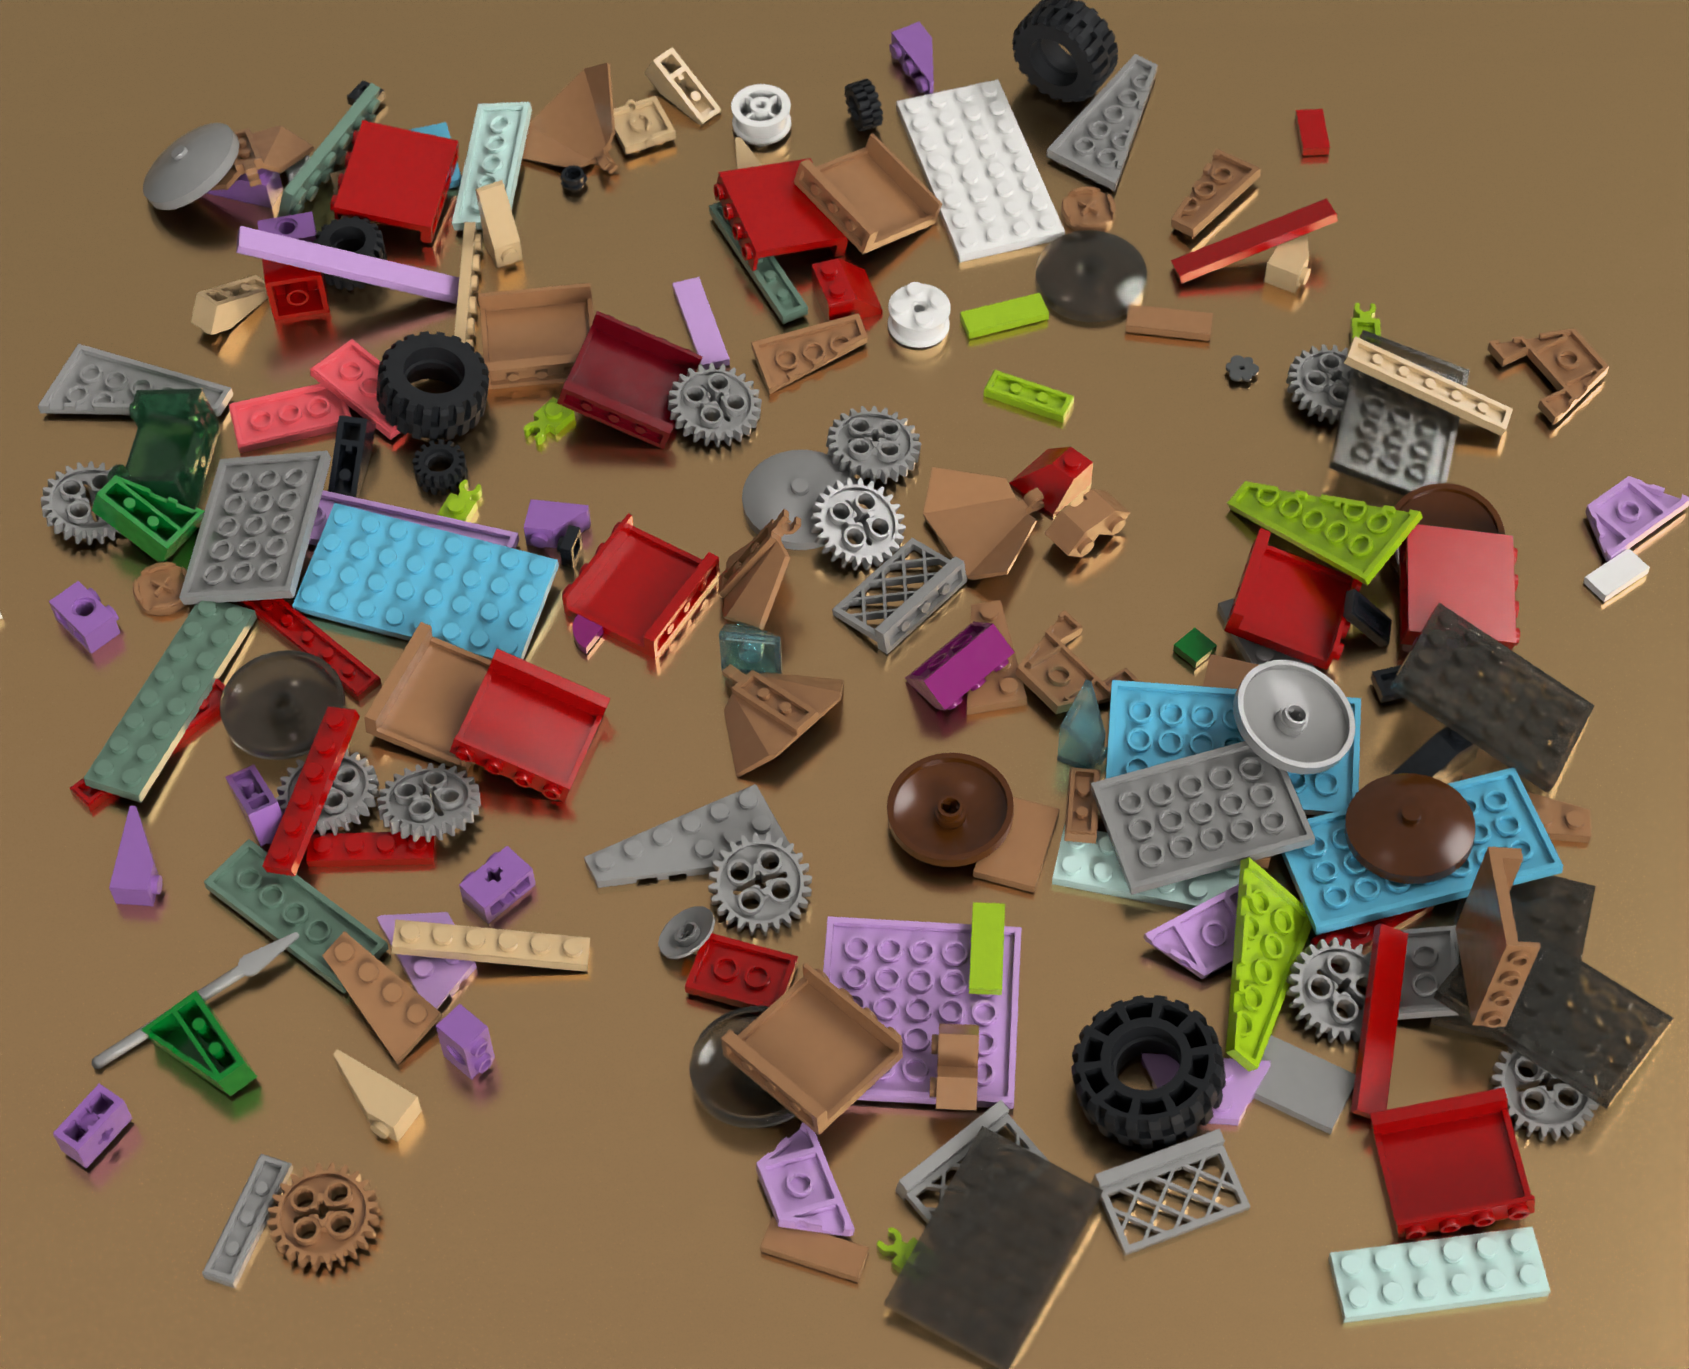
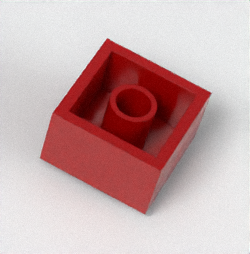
M262 259L265 287L274 321L330 312L324 273Z

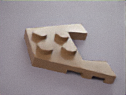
M1575 328L1540 333L1539 337L1536 338L1513 337L1512 341L1500 343L1499 340H1492L1487 348L1501 366L1528 356L1552 383L1558 392L1541 399L1538 408L1553 425L1566 415L1607 374L1609 365Z
M1066 610L1060 613L1057 621L1047 629L1042 640L1035 644L1018 665L1015 674L1055 714L1110 702L1112 680L1141 682L1127 668L1102 681L1069 650L1065 644L1080 636L1083 626Z

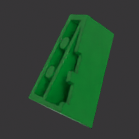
M117 475L96 494L92 508L95 514L157 562H166L200 527L205 512L197 507L194 510L177 503V499L172 497L166 499L151 493V489Z
M197 991L191 993L141 1029L156 1046L229 1096H232L258 1077L209 1004Z

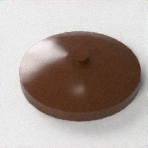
M1451 483L1425 485L1409 492L1394 506L1396 510L1409 512L1410 509L1420 511L1423 518L1419 521V525L1505 535L1502 520L1493 505L1481 494L1465 486ZM1398 547L1387 562L1399 579Z
M962 753L935 754L913 763L895 780L887 801L888 823L897 843L914 858L936 866H964L989 856L1005 841L1011 830L1014 818L1013 795L1003 775L986 761Z
M1415 773L1387 775L1368 783L1351 800L1345 819L1346 841L1358 862L1379 877L1404 884L1429 883L1445 878L1455 872L1469 857L1473 848L1476 831L1473 812L1467 801L1458 791L1441 780Z

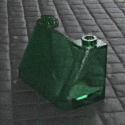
M202 389L137 390L134 400L129 407L130 417L138 427L126 467L121 464L113 466L112 470L108 473L107 481L109 482L117 475L151 489V493L166 499L169 497L177 499V503L195 510L200 500L219 435L217 416Z

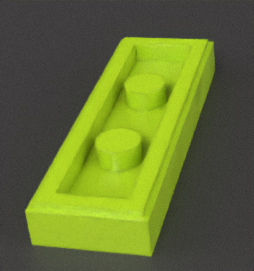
M1040 293L960 312V320L969 339L1049 319V311Z
M998 370L993 371L983 393L984 397L1062 423L1074 403L1073 395Z
M973 902L969 994L1002 995L1005 904Z

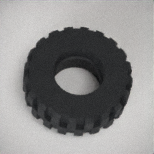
M1144 995L1133 996L1132 1000L1125 1002L1119 1000L1110 1004L1111 1008L1105 1012L1103 1010L1099 1011L1092 1017L1093 1023L1090 1026H1084L1079 1034L1080 1043L1074 1046L1072 1053L1074 1062L1071 1067L1072 1078L1080 1106L1083 1107L1089 1122L1098 1125L1099 1132L1108 1138L1115 1136L1120 1144L1132 1146L1133 1143L1139 1144L1143 1149H1153L1154 1145L1165 1144V1147L1177 1144L1176 1140L1182 1137L1188 1139L1195 1135L1197 1128L1201 1124L1203 1126L1207 1125L1213 1118L1212 1109L1218 1108L1222 1102V1089L1226 1086V1073L1218 1036L1214 1028L1207 1025L1206 1018L1199 1011L1193 1010L1191 1012L1188 1004L1180 1000L1172 1002L1168 1000L1167 996L1154 995V998H1145ZM1142 1053L1165 1054L1180 1064L1176 1075L1168 1083L1156 1089H1133L1118 1079L1122 1067L1129 1060Z

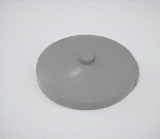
M210 123L195 128L178 138L159 155L150 167L143 183L145 197L155 208L160 210L177 209L202 197L219 183L235 162L240 146L236 134L226 124Z
M790 450L765 459L752 470L743 487L742 505L748 525L758 535L771 519L776 520L782 510L785 509L789 511L790 521L793 522L796 516L801 519V527L794 534H784L781 537V542L785 549L809 550L825 546L824 543H815L819 534L811 533V529L815 524L809 521L814 513L811 509L815 502H817L816 499L819 494L823 493L828 485L833 487L836 480H839L844 485L849 477V470L840 472V464H832V456L813 450ZM855 477L850 478L853 484H856ZM834 513L837 518L843 519L841 515Z
M1292 660L1268 661L1253 668L1236 690L1233 701V713L1241 736L1260 758L1276 768L1296 774L1321 773L1339 763L1353 743L1355 718L1348 699L1333 680L1312 666Z

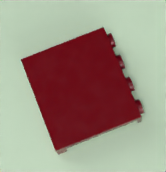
M597 311L568 379L564 383L557 404L664 449L676 421L670 420L671 411L668 410L669 391L672 390L673 382H678L680 374L687 376L689 368L695 372L697 371L703 356L694 353L690 349H685L668 342L664 338L645 332L639 327L617 320L611 315Z

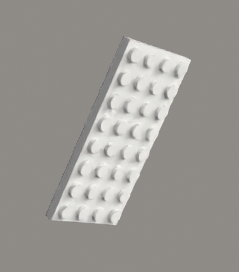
M998 79L896 101L897 112L929 190L943 204L939 214L959 263L1065 239V230Z

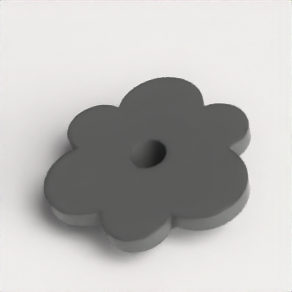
M1240 355L1233 356L1230 363L1226 364V370L1233 381H1250L1252 376L1259 373V367L1253 363L1254 361L1251 357L1243 358Z

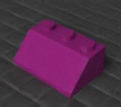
M973 621L905 677V679L936 709L952 710L963 701L962 696L965 693L981 687L986 682L985 677L992 671L997 672L1009 663L1008 658L1015 652L993 623Z

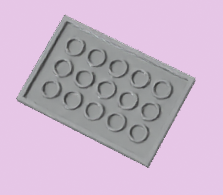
M327 450L220 459L179 597L184 605L199 604L201 601L223 603L294 598L331 462V456Z
M1245 741L1091 783L1092 794L1131 895L1238 866L1241 860L1248 857L1256 861L1315 843V836L1287 771L1267 763Z

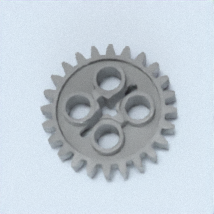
M1322 344L1320 351L1311 346L1309 353L1303 350L1300 357L1295 356L1293 364L1290 365L1287 373L1286 383L1289 384L1287 392L1293 393L1291 400L1293 402L1300 401L1298 409H1309L1307 416L1310 417L1316 413L1320 422L1326 417L1332 425L1335 419H1338L1342 425H1345L1347 418L1352 423H1355L1357 417L1364 419L1367 412H1372L1381 388L1380 385H1377L1378 379L1343 364L1348 348L1339 352L1336 345H1333L1332 350H1328L1325 344Z
M710 363L708 370H705L701 364L698 366V372L689 368L687 376L680 374L678 382H673L672 390L669 391L668 410L671 411L670 420H676V429L684 427V437L692 433L694 435L693 442L703 438L705 446L709 444L710 440H714L717 447L720 446L721 440H724L730 446L733 437L741 442L742 435L749 436L751 428H756L757 421L760 419L762 400L758 398L759 390L753 389L754 382H745V373L736 376V368H732L729 372L725 371V364H722L719 370L715 369L713 363Z
M861 406L860 412L857 413L851 408L849 416L841 413L840 420L834 419L833 426L829 427L826 447H828L827 454L828 456H833L832 464H840V472L849 470L850 478L857 474L863 481L866 477L870 478V481H874V484L876 479L879 478L886 484L887 477L896 482L898 481L899 474L906 477L908 470L913 471L915 463H918L921 449L920 435L914 433V425L907 426V418L898 420V412L888 415L887 408H884L882 412H877L876 406H873L871 411H867L864 406Z
M90 461L88 468H83L82 464L78 462L77 469L75 470L68 465L65 466L66 474L56 471V480L48 479V487H43V497H41L42 516L46 518L47 526H54L55 534L64 531V540L75 536L76 544L82 538L87 540L88 545H91L93 539L96 538L101 544H104V537L106 536L114 541L115 532H120L97 514H95L98 522L93 521L89 499L86 498V490L83 484L88 486L93 507L96 494L116 475V467L105 470V463H101L98 468H94L93 462ZM125 472L117 475L119 477L126 479Z
M848 477L844 485L839 480H836L833 487L828 485L824 492L819 494L816 499L817 502H815L811 509L814 513L809 521L815 523L811 533L819 534L815 543L825 544L822 553L831 551L833 553L831 557L832 562L838 557L841 558L842 567H845L849 561L852 562L854 570H857L860 563L863 564L865 570H868L872 563L878 568L883 560L886 562L893 556L892 554L898 551L899 545L904 540V536L901 534L906 529V526L900 523L905 516L903 514H896L900 504L892 505L890 503L893 498L892 494L886 497L882 495L884 492L883 486L878 490L873 489L874 481H870L868 486H864L862 478H859L856 484H853L850 477ZM859 503L864 504L868 509L862 508ZM834 513L841 515L843 519L837 518ZM873 528L878 529L882 535L874 532ZM847 538L853 539L857 545L850 543Z
M348 749L346 750L313 833L319 830L320 835L324 836L326 831L331 829L332 833L337 835L339 827L349 831L348 823L354 822L360 825L359 816H369L368 807H376L374 798L380 795L377 788L380 784L373 765H369L367 758L361 759L359 752H355L350 756ZM296 760L298 765L296 769L287 768L289 777L284 776L280 778L282 786L277 787L279 796L276 797L282 814L285 812L305 762L302 760Z
M429 763L426 769H422L417 764L416 771L413 772L404 768L405 775L394 774V782L385 781L386 789H380V797L377 798L380 820H383L384 827H390L392 834L400 832L402 839L413 835L414 842L420 836H425L426 842H430L432 836H437L439 840H443L444 833L455 836L454 829L466 830L465 822L473 823V815H479V806H481L479 785L475 784L474 777H467L466 770L457 773V766L447 770L445 769V763H442L438 768H434L433 764Z
M756 832L753 835V841L748 842L746 837L742 835L740 846H737L733 841L729 842L730 853L722 849L719 851V856L723 862L719 860H713L712 862L713 868L718 872H709V880L716 882L708 885V892L716 894L711 898V904H721L717 909V915L721 916L727 913V925L737 921L738 932L743 930L745 926H749L750 936L754 935L756 928H761L763 936H766L768 927H772L778 934L780 932V923H784L790 928L792 924L790 916L800 919L801 911L798 907H808V901L803 897L811 896L812 889L805 885L812 883V876L803 874L809 871V864H799L803 859V853L793 855V843L784 848L782 846L783 837H779L773 843L771 842L770 833H767L764 841H760ZM767 859H772L777 862L778 866L775 869L767 870L762 867L761 863ZM736 870H744L748 877L739 881L732 878L731 874ZM781 874H787L786 878H778ZM760 880L762 884H765V888L760 889L759 885H755V881ZM777 888H784L789 892V895L786 898L779 899L772 892ZM735 890L742 891L738 895L733 894ZM752 898L758 901L759 906L750 910L746 909L742 903L746 899Z
M1337 937L1330 941L1329 946L1324 939H1321L1317 944V948L1310 944L1305 950L1306 953L1301 952L1296 957L1298 962H1294L1289 968L1294 974H1290L1286 982L1293 986L1286 991V995L1295 997L1289 1004V1008H1299L1300 1012L1295 1019L1306 1018L1307 1023L1304 1029L1308 1030L1312 1026L1316 1027L1317 1038L1325 1032L1328 1033V1042L1332 1043L1337 1035H1339L1342 1044H1345L1350 1039V1036L1355 1042L1360 1040L1366 996L1357 991L1356 985H1361L1365 990L1367 989L1371 952L1366 955L1362 954L1363 944L1361 943L1355 949H1352L1350 939H1347L1342 946L1339 945ZM1331 963L1339 965L1342 969V974L1335 972L1331 967ZM1311 985L1320 988L1323 996L1314 994ZM1338 987L1343 991L1341 994L1336 991ZM1336 1007L1344 1009L1348 1018L1341 1017L1337 1013Z
M1534 1032L1531 1042L1522 1035L1519 1039V1046L1514 1042H1510L1507 1047L1509 1053L1501 1051L1498 1057L1502 1063L1495 1062L1492 1070L1498 1074L1492 1075L1490 1083L1499 1086L1494 1089L1505 1087L1509 1115L1511 1119L1514 1118L1516 1120L1513 1129L1516 1131L1522 1125L1527 1127L1526 1137H1530L1535 1130L1538 1131L1541 1141L1544 1140L1548 1132L1551 1133L1554 1141H1557L1562 1130L1569 1138L1574 1132L1573 1126L1581 1131L1585 1126L1583 1119L1591 1121L1594 1116L1591 1110H1597L1600 1102L1594 1098L1601 1095L1602 1089L1593 1085L1599 1083L1601 1076L1591 1075L1597 1064H1586L1585 1059L1589 1054L1588 1051L1581 1054L1576 1053L1578 1043L1575 1042L1570 1047L1566 1046V1036L1564 1035L1558 1042L1553 1041L1552 1032H1548L1545 1040H1541L1538 1032ZM1558 1062L1563 1064L1567 1073L1559 1074L1555 1072L1551 1063ZM1518 1067L1530 1068L1534 1077L1526 1078L1522 1076L1518 1071ZM1572 1080L1575 1082V1085L1567 1084L1565 1082ZM1541 1081H1545V1085H1546V1086H1548V1087L1553 1086V1087H1552V1089H1551L1550 1091H1547L1546 1086H1543V1085H1542V1086H1539V1085H1540ZM1519 1087L1527 1090L1519 1092L1516 1088ZM1566 1094L1570 1096L1574 1105L1566 1106L1562 1104L1558 1095ZM1525 1099H1535L1540 1104L1541 1109H1530L1526 1105Z

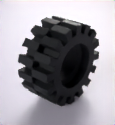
M866 78L847 84L845 87L846 92H844L847 99L845 102L848 105L849 109L847 110L851 114V120L854 122L855 128L862 132L882 125L883 110L880 108L882 105L881 101L878 100L879 95L875 92V86L872 85L871 80Z
M433 440L429 441V447L423 444L420 447L421 452L418 450L415 452V458H413L415 478L419 487H423V491L428 492L431 489V494L437 495V491H441L442 495H446L447 489H450L453 493L456 491L455 485L459 487L461 481L467 479L468 471L465 454L461 451V447L458 444L454 447L452 441H448L447 445H445L444 440H439V444L435 445ZM439 463L451 465L448 469L440 472L429 470L432 466Z

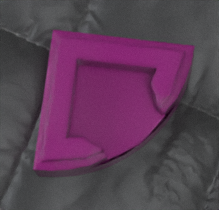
M577 614L572 626L573 636L578 648L587 654L603 634V627Z

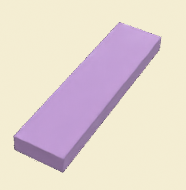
M696 277L672 283L673 291L696 354L703 356L700 364L705 370L709 369L710 363H713L715 369L720 368L722 364H725V366L730 365L729 356L700 278Z

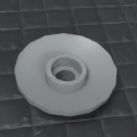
M694 906L675 915L665 925L659 936L658 946L661 953L669 959H680L701 948L714 930L715 918L712 911L704 906Z

